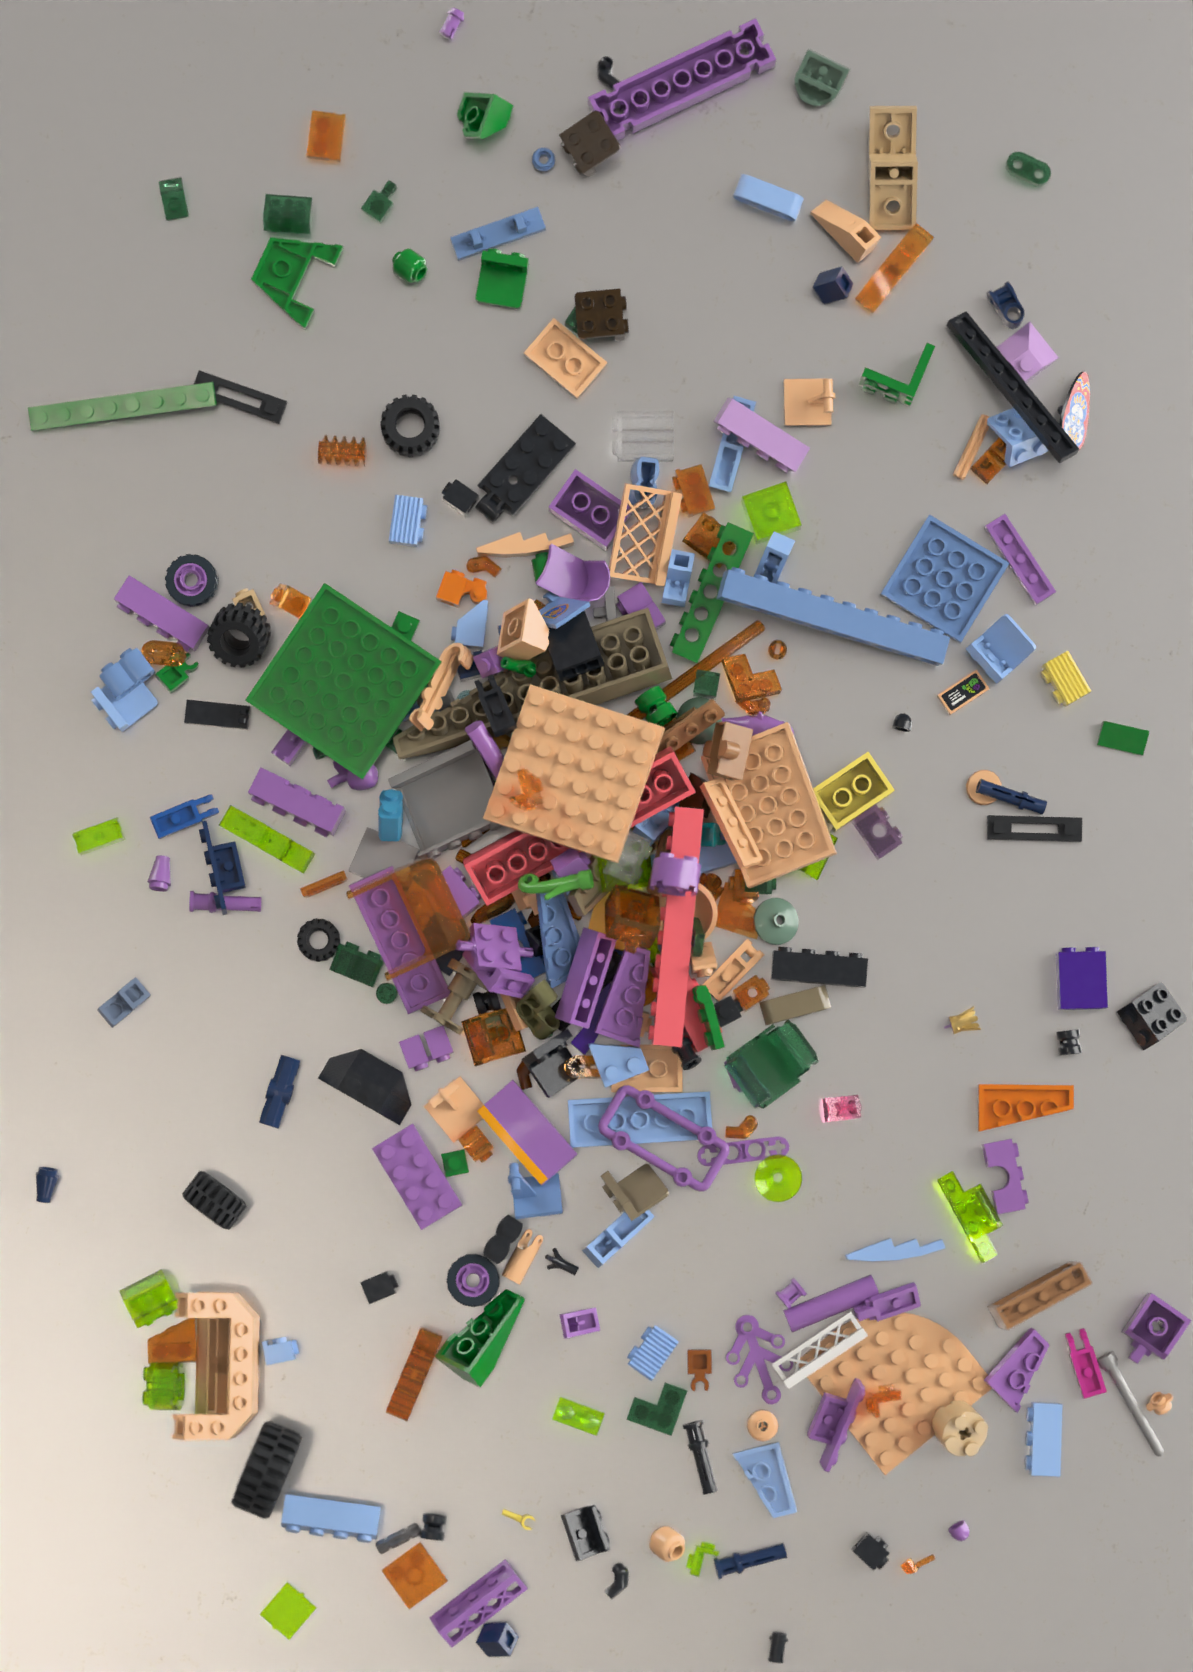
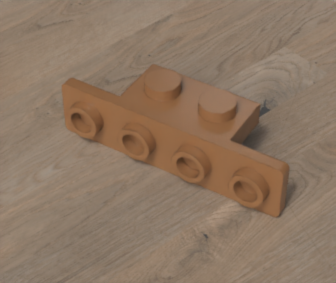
M714 699L709 700L698 709L695 707L691 708L664 727L665 730L657 753L670 746L673 751H676L724 717V711Z

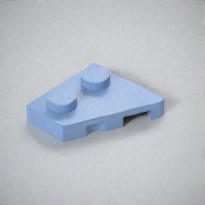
M588 1044L605 1087L649 1070L642 1050L639 1047Z

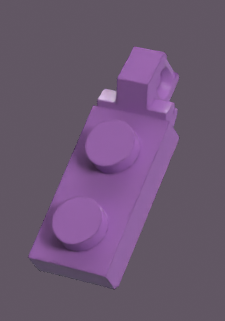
M912 1282L864 1300L865 1303L853 1307V1310L859 1321L869 1318L878 1322L921 1306L917 1286Z

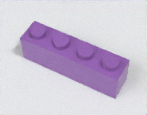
M130 575L114 597V600L118 603L116 606L118 609L126 614H129L130 611L138 616L136 620L147 627L149 624L157 627L156 632L166 639L170 636L176 639V645L187 652L189 649L196 651L210 628L208 624Z
M583 927L555 1018L589 1029L617 941L616 937Z

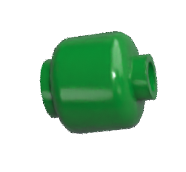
M410 248L398 251L392 259L393 273L407 283L419 282L426 275V259Z

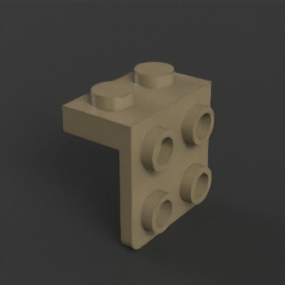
M644 1164L618 1183L609 1171L601 1175L605 1183L602 1186L603 1190L609 1198L614 1196L615 1200L613 1203L620 1213L624 1211L631 1221L669 1195L668 1189L649 1164Z

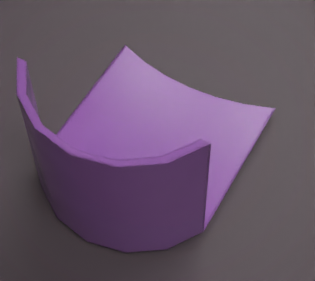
M551 544L549 545L546 566L536 581V585L560 597L590 602L598 600L606 593L610 583V571L606 561H584Z

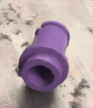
M452 7L451 11L448 10V17L439 31L440 34L449 39L453 38L460 22L464 21V13Z

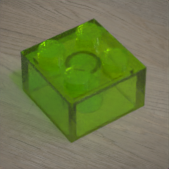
M786 481L742 496L741 503L750 529L754 533L753 537L756 545L770 540L774 531L781 535H786L801 529L802 524Z

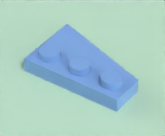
M779 1442L733 1453L734 1458L739 1462L745 1475L755 1487L759 1497L773 1518L797 1512Z

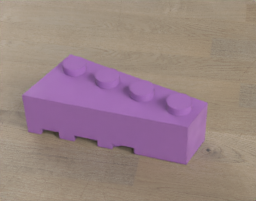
M261 767L248 791L249 795L252 796L251 800L261 806L267 803L273 806L272 811L281 816H285L287 813L294 817L293 821L304 827L309 824L315 827L314 832L326 838L328 834L334 836L346 813L343 806L337 803L333 805L328 799L320 795H313L309 790L296 784L293 785L287 779Z

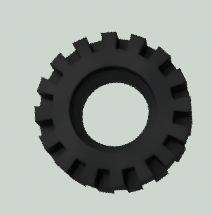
M315 918L301 926L297 935V945L301 953L308 959L316 962L326 961L338 951L340 934L330 921ZM315 931H322L328 937V943L322 949H315L310 945V936Z

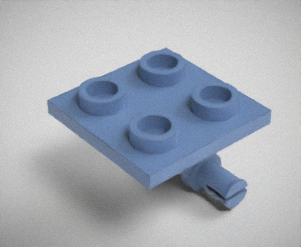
M518 1163L509 1164L510 1174L508 1182L511 1184V1193L514 1199L515 1219L563 1214L559 1173H556L544 1185H541L533 1176L522 1177L519 1173Z

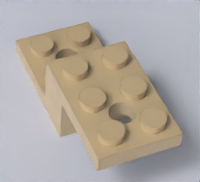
M870 106L868 176L870 180L869 225L874 230H916L918 161L916 157L917 106ZM897 125L899 132L896 135L887 134L886 129L888 126ZM890 201H897L900 204L896 211H889L886 208Z

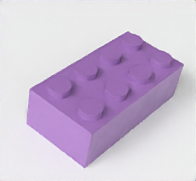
M414 1124L409 1125L372 1148L421 1230L462 1206L461 1201Z

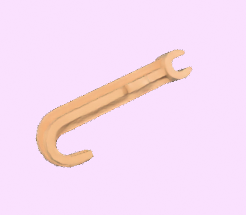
M453 643L444 649L439 658L442 664L429 681L428 687H425L421 692L423 702L420 708L415 709L409 716V720L420 731L424 727L427 731L433 727L434 721L431 719L434 710L442 708L443 701L441 697L446 695L460 663L467 670L470 669L473 663L474 656L461 643Z

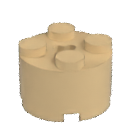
M955 1400L951 1402L952 1404L939 1408L932 1421V1428L938 1441L953 1455L974 1456L977 1454L987 1436L988 1425L969 1403Z

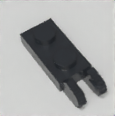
M493 674L488 676V681L493 689L484 692V687L479 680L474 681L494 735L499 737L517 729V725L500 686L497 685Z

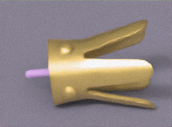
M973 1006L959 1015L950 1016L949 1021L951 1025L944 1028L951 1027L953 1034L961 1031L981 1030L978 1023H973L978 1020L977 1016H973L975 1014V1010H973L975 1007Z

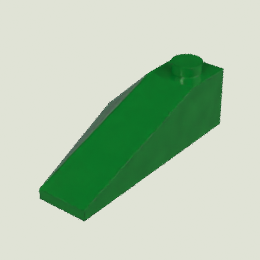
M505 1289L484 1307V1312L475 1320L471 1318L466 1322L467 1326L458 1334L454 1332L448 1337L435 1355V1358L462 1379L481 1388L499 1359L525 1301L524 1297Z

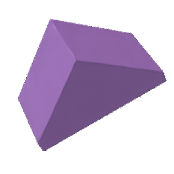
M596 1307L560 1314L564 1339L600 1331Z

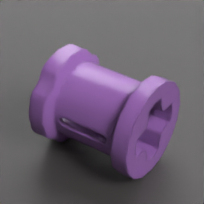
M793 1278L791 1283L781 1292L777 1291L776 1295L790 1309L792 1303L801 1296H806L807 1293Z

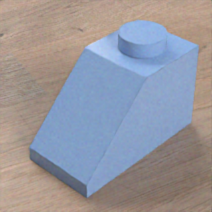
M488 600L481 601L457 621V627L452 626L451 641L461 643L469 649L484 650Z

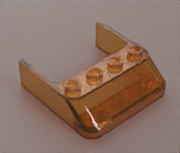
M423 858L403 865L346 892L348 899H351L392 880L425 947L424 954L385 972L387 981L457 949L456 944L458 940L469 941L470 932L438 863L432 858Z

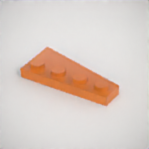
M978 1084V1132L1074 1109V1085Z

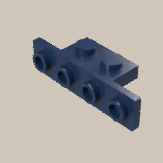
M202 821L203 829H199L201 843H206L208 851H204L206 865H211L213 873H209L211 887H216L218 895H214L216 909H221L222 915H227L223 893L246 888L236 842L212 846L207 821Z

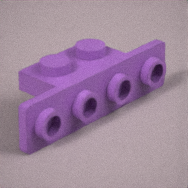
M854 1379L846 1398L824 1392L807 1432L809 1439L827 1444L820 1459V1464L826 1472H830L832 1466L836 1464L840 1446L847 1439L848 1427L855 1420L857 1406L864 1399L865 1387L860 1379Z

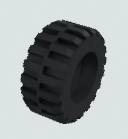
M271 1421L264 1422L233 1495L231 1503L234 1507L263 1519L270 1518L301 1443L302 1437L299 1433Z

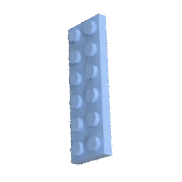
M710 1091L654 1095L656 1101L698 1126L712 1128ZM630 1096L624 1097L608 1125V1128L615 1132H626L630 1136V1140L635 1144L698 1140L695 1134L651 1108L641 1109L636 1104V1099ZM613 1097L568 1100L570 1145L572 1148L612 1145V1141L599 1132L598 1124Z

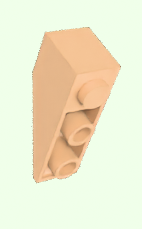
M825 200L810 212L818 223L857 263L870 254L881 239V236L865 220L828 200Z
M712 942L694 944V947L692 945L690 968L691 974H697V978L711 976L717 968Z

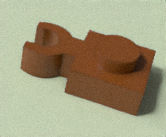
M687 1350L688 1374H695V1378L691 1381L692 1391H695V1384L698 1381H702L704 1383V1390L708 1391L709 1383L705 1378V1374H712L711 1350Z

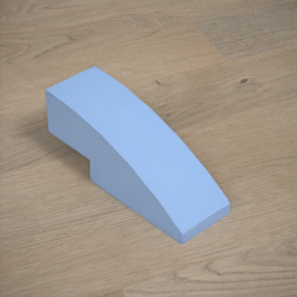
M647 1210L631 1221L624 1212L582 1251L599 1268L655 1216Z

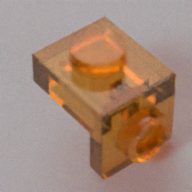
M280 583L271 594L270 605L278 607L300 619L311 598L289 585Z
M734 869L732 876L728 877V889L732 890L733 902H739L740 905L753 904V901H757L759 898V892H745V879L742 871Z

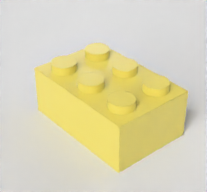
M869 752L813 788L822 814L826 821L833 825L832 830L834 832L895 791Z

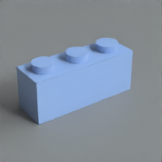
M1031 1402V1407H1027V1422H1031L1030 1431L1026 1432V1446H1030V1455L1025 1457V1469L1029 1470V1474L1032 1476L1060 1477L1063 1404Z

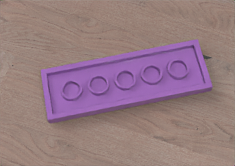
M393 866L350 884V890L407 1013L410 1014L421 1009L423 1005L428 1006L448 997L451 991L447 989L448 985Z

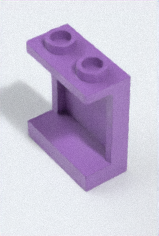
M464 951L462 954L489 992L523 998L535 981L530 974L497 967L495 972L475 970L474 960L470 951Z

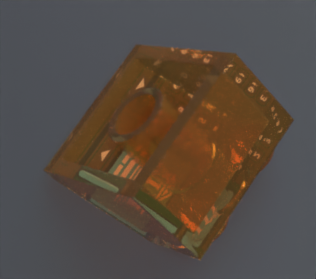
M506 1008L461 1021L475 1067L526 1052L521 1032H516Z

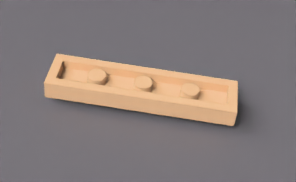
M721 777L704 782L700 789L740 870L760 864L763 858L724 779Z

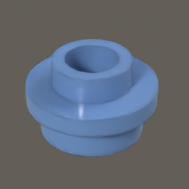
M539 148L533 153L532 163L537 170L548 171L555 164V155L548 148ZM541 157H546L548 159V162L542 164L539 161V159Z

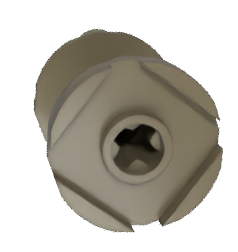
M452 958L447 965L448 968L456 972L447 988L451 992L438 1013L423 1005L420 1012L461 1035L464 1029L450 1019L462 999H469L476 985L485 990L488 989L474 970Z

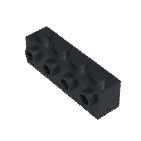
M778 947V951L774 950L772 952L770 980L865 988L868 958H863L861 953H849V957L839 956L838 951H825V955L816 954L814 949H802V952L799 953L792 952L791 947Z

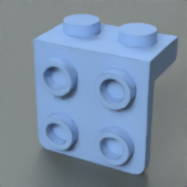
M1014 408L987 419V425L1007 444L1004 462L1009 467L1048 452V449Z
M1004 614L987 631L972 642L966 650L997 684L1036 649V645L1008 614Z
M144 683L137 686L118 701L106 685L101 689L96 687L91 691L94 696L91 701L99 711L104 709L109 716L105 719L113 729L118 727L122 732L158 704L157 699Z

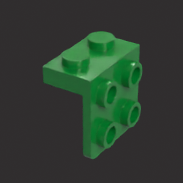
M489 248L488 251L482 250L476 301L519 309L523 300L529 258H525L524 254L512 252L511 255L502 254L501 250Z

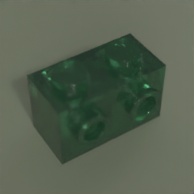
M266 194L263 211V231L310 234L313 213L312 197Z

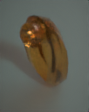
M512 893L488 906L486 904L481 906L474 913L470 922L472 924H481L506 912L515 903Z

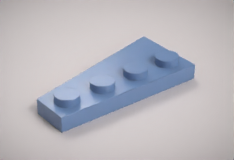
M547 893L536 894L546 981L554 988L567 981L580 936L564 893L549 900L544 899Z

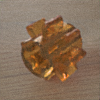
M713 873L701 874L699 883L711 892L716 901L725 890L721 887L722 880Z

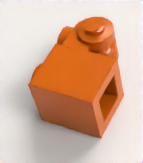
M452 570L451 573L445 571L436 600L459 608L463 596L470 595L471 601L474 604H479L487 599V582L479 578H474L473 581L464 578V573Z

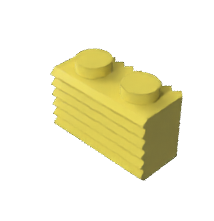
M1069 651L1062 653L1041 666L1043 669L1041 675L1047 684L1051 683L1055 691L1052 694L1058 704L1062 703L1066 707L1091 692Z

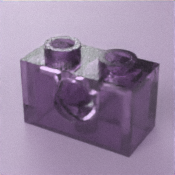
M875 804L853 819L851 823L876 859L880 860L903 843L901 841L903 835L896 826L892 828L887 821L890 817L883 807L878 808ZM875 825L884 827L885 835L883 837H876L873 834V827Z

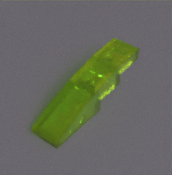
M231 805L219 824L225 830L303 874L315 855L313 851Z

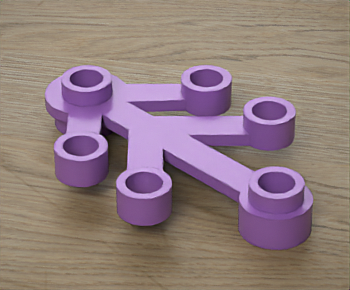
M741 1316L735 1325L738 1336L731 1351L726 1354V1361L730 1365L739 1363V1353L746 1340L750 1351L740 1372L735 1375L734 1383L737 1387H745L748 1384L749 1373L755 1363L764 1387L762 1390L763 1400L768 1404H776L781 1398V1391L773 1385L764 1359L774 1363L782 1357L760 1347L756 1337L771 1342V1345L776 1349H780L785 1345V1339L782 1335H774L759 1328V1323L753 1316ZM746 1322L752 1325V1329L749 1332L743 1330V1325ZM780 1337L782 1344L775 1346L773 1343L774 1338ZM731 1353H735L738 1357L735 1362H730L728 1359ZM790 1361L789 1368L784 1369L781 1364L779 1368L783 1371H790L793 1368V1361ZM739 1376H744L746 1379L743 1385L737 1383ZM770 1390L776 1392V1397L774 1399H769L767 1397V1393Z

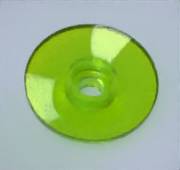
M776 1154L766 1157L760 1162L755 1171L756 1188L764 1198L770 1201H787L794 1197L801 1187V1170L798 1164L788 1156ZM776 1173L782 1175V1179L779 1182L773 1179Z

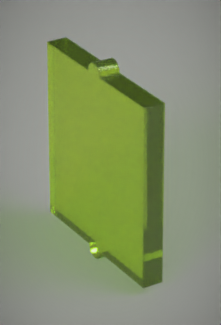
M286 1582L262 1610L260 1615L272 1625V1629H277L290 1640L317 1607L304 1597L305 1594L303 1592L300 1593L291 1584Z

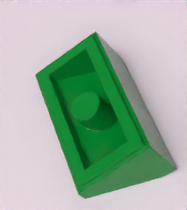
M1103 721L1097 745L1143 756L1150 731Z

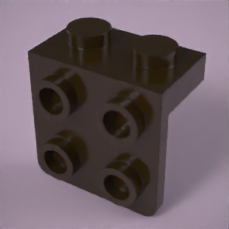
M599 111L591 112L559 134L563 141L560 144L568 155L571 154L575 160L573 165L578 173H583L588 177L597 172L594 167L621 149L620 143Z
M621 288L577 292L575 294L577 331L580 339L615 336V341L625 339V333H629L628 319H623V310H627L626 296H621Z

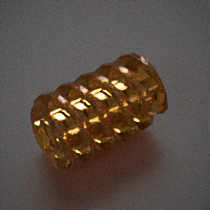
M324 435L322 441L319 440L318 464H321L325 458L326 463L330 465L334 458L336 465H340L342 459H344L345 465L349 466L353 459L355 466L358 467L361 460H363L365 466L367 449L365 437H362L360 443H357L355 436H353L350 443H348L346 436H343L341 442H338L337 436L334 435L332 441L329 442L328 436Z

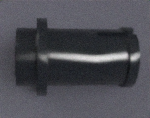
M772 1632V1636L769 1637L771 1640L769 1662H784L785 1643L788 1642L786 1633Z

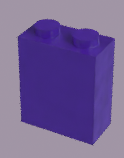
M1075 947L1062 948V952L1056 953L1058 1010L1108 1008L1106 951H1100L1099 947H1085V952H1076Z

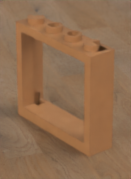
M1069 1261L987 1307L997 1326L1009 1330L1091 1285L1092 1282L1081 1262Z

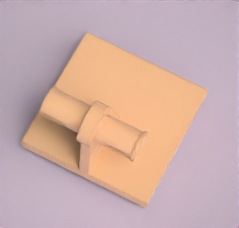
M784 379L785 426L832 425L831 413L834 412L833 399H835L833 379Z
M460 1076L446 1087L439 1088V1092L424 1105V1108L453 1143L483 1119L477 1110L484 1104Z

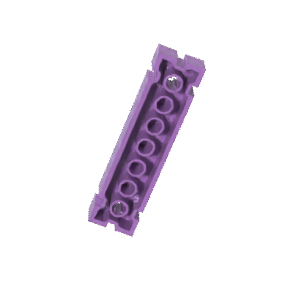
M755 18L740 25L737 34L733 35L732 31L729 30L613 85V92L609 94L604 89L589 96L588 106L591 112L599 111L616 139L620 140L625 138V131L630 128L633 133L640 131L750 79L751 71L756 70L758 74H761L775 67L776 58L769 44H762L764 33ZM745 49V52L748 50V55L740 54L741 50ZM620 108V111L623 109V114H615V109Z

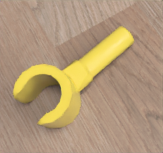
M505 1509L502 1512V1515L519 1522L524 1529H532L524 1525V1521L527 1518L535 1521L531 1515L525 1514L521 1516Z

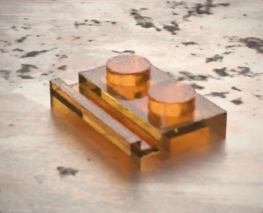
M312 110L307 158L341 162L346 114L340 115Z

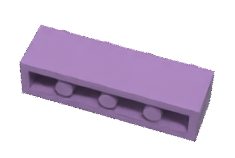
M727 398L713 421L719 425L717 427L719 431L727 436L730 433L738 437L736 440L738 443L746 448H749L750 445L756 448L758 456L767 461L770 457L777 462L775 466L786 473L788 470L796 472L810 449L733 398Z

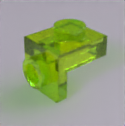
M701 1542V1546L695 1544L694 1553L688 1555L686 1568L690 1569V1575L699 1577L704 1553L719 1556V1550L715 1549L716 1545L707 1542Z

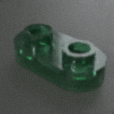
M1023 152L1012 153L1006 161V169L1009 174L1034 186H1043L1050 179V167L1046 163ZM1019 162L1021 164V168H1015L1013 166V163ZM1041 172L1043 177L1036 178L1034 173Z

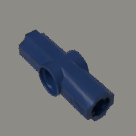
M284 1055L280 1056L274 1078H271L266 1092V1102L259 1123L279 1129L286 1105L289 1104L294 1090L293 1083L300 1066V1060Z

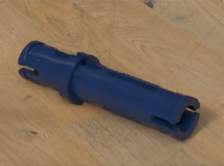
M983 779L979 780L976 787V793L1015 805L1020 810L1024 808L1043 815L1047 806L1046 800L1029 796L1028 792H1018Z

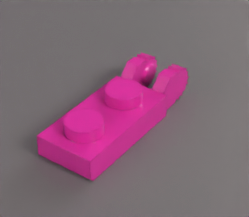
M1083 1328L1079 1330V1336L1084 1345L1083 1349L1076 1350L1071 1333L1065 1334V1338L1083 1399L1105 1393L1107 1390L1093 1346L1090 1345L1086 1330Z

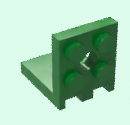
M926 343L909 385L866 367L859 385L867 393L875 394L877 392L884 395L883 398L889 402L896 403L898 401L910 406L935 346Z

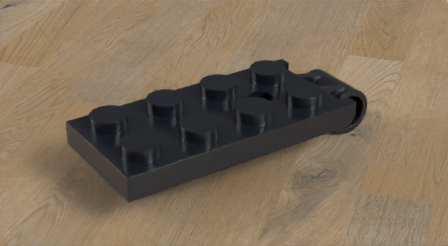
M540 414L477 485L487 494L481 498L475 508L492 523L501 516L505 509L514 516L572 451L576 443ZM514 476L518 479V482L511 484L509 478Z

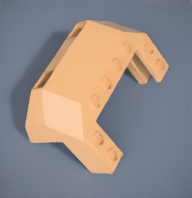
M236 1292L175 1293V1298H177L175 1317L197 1318L195 1414H173L175 1431L172 1434V1439L225 1440L235 1438L258 1413L260 1317L246 1300Z

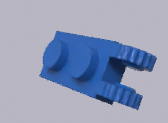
M212 794L197 800H189L150 816L158 839L201 823L202 820L218 814V808H211L201 814L197 809V806L214 800Z

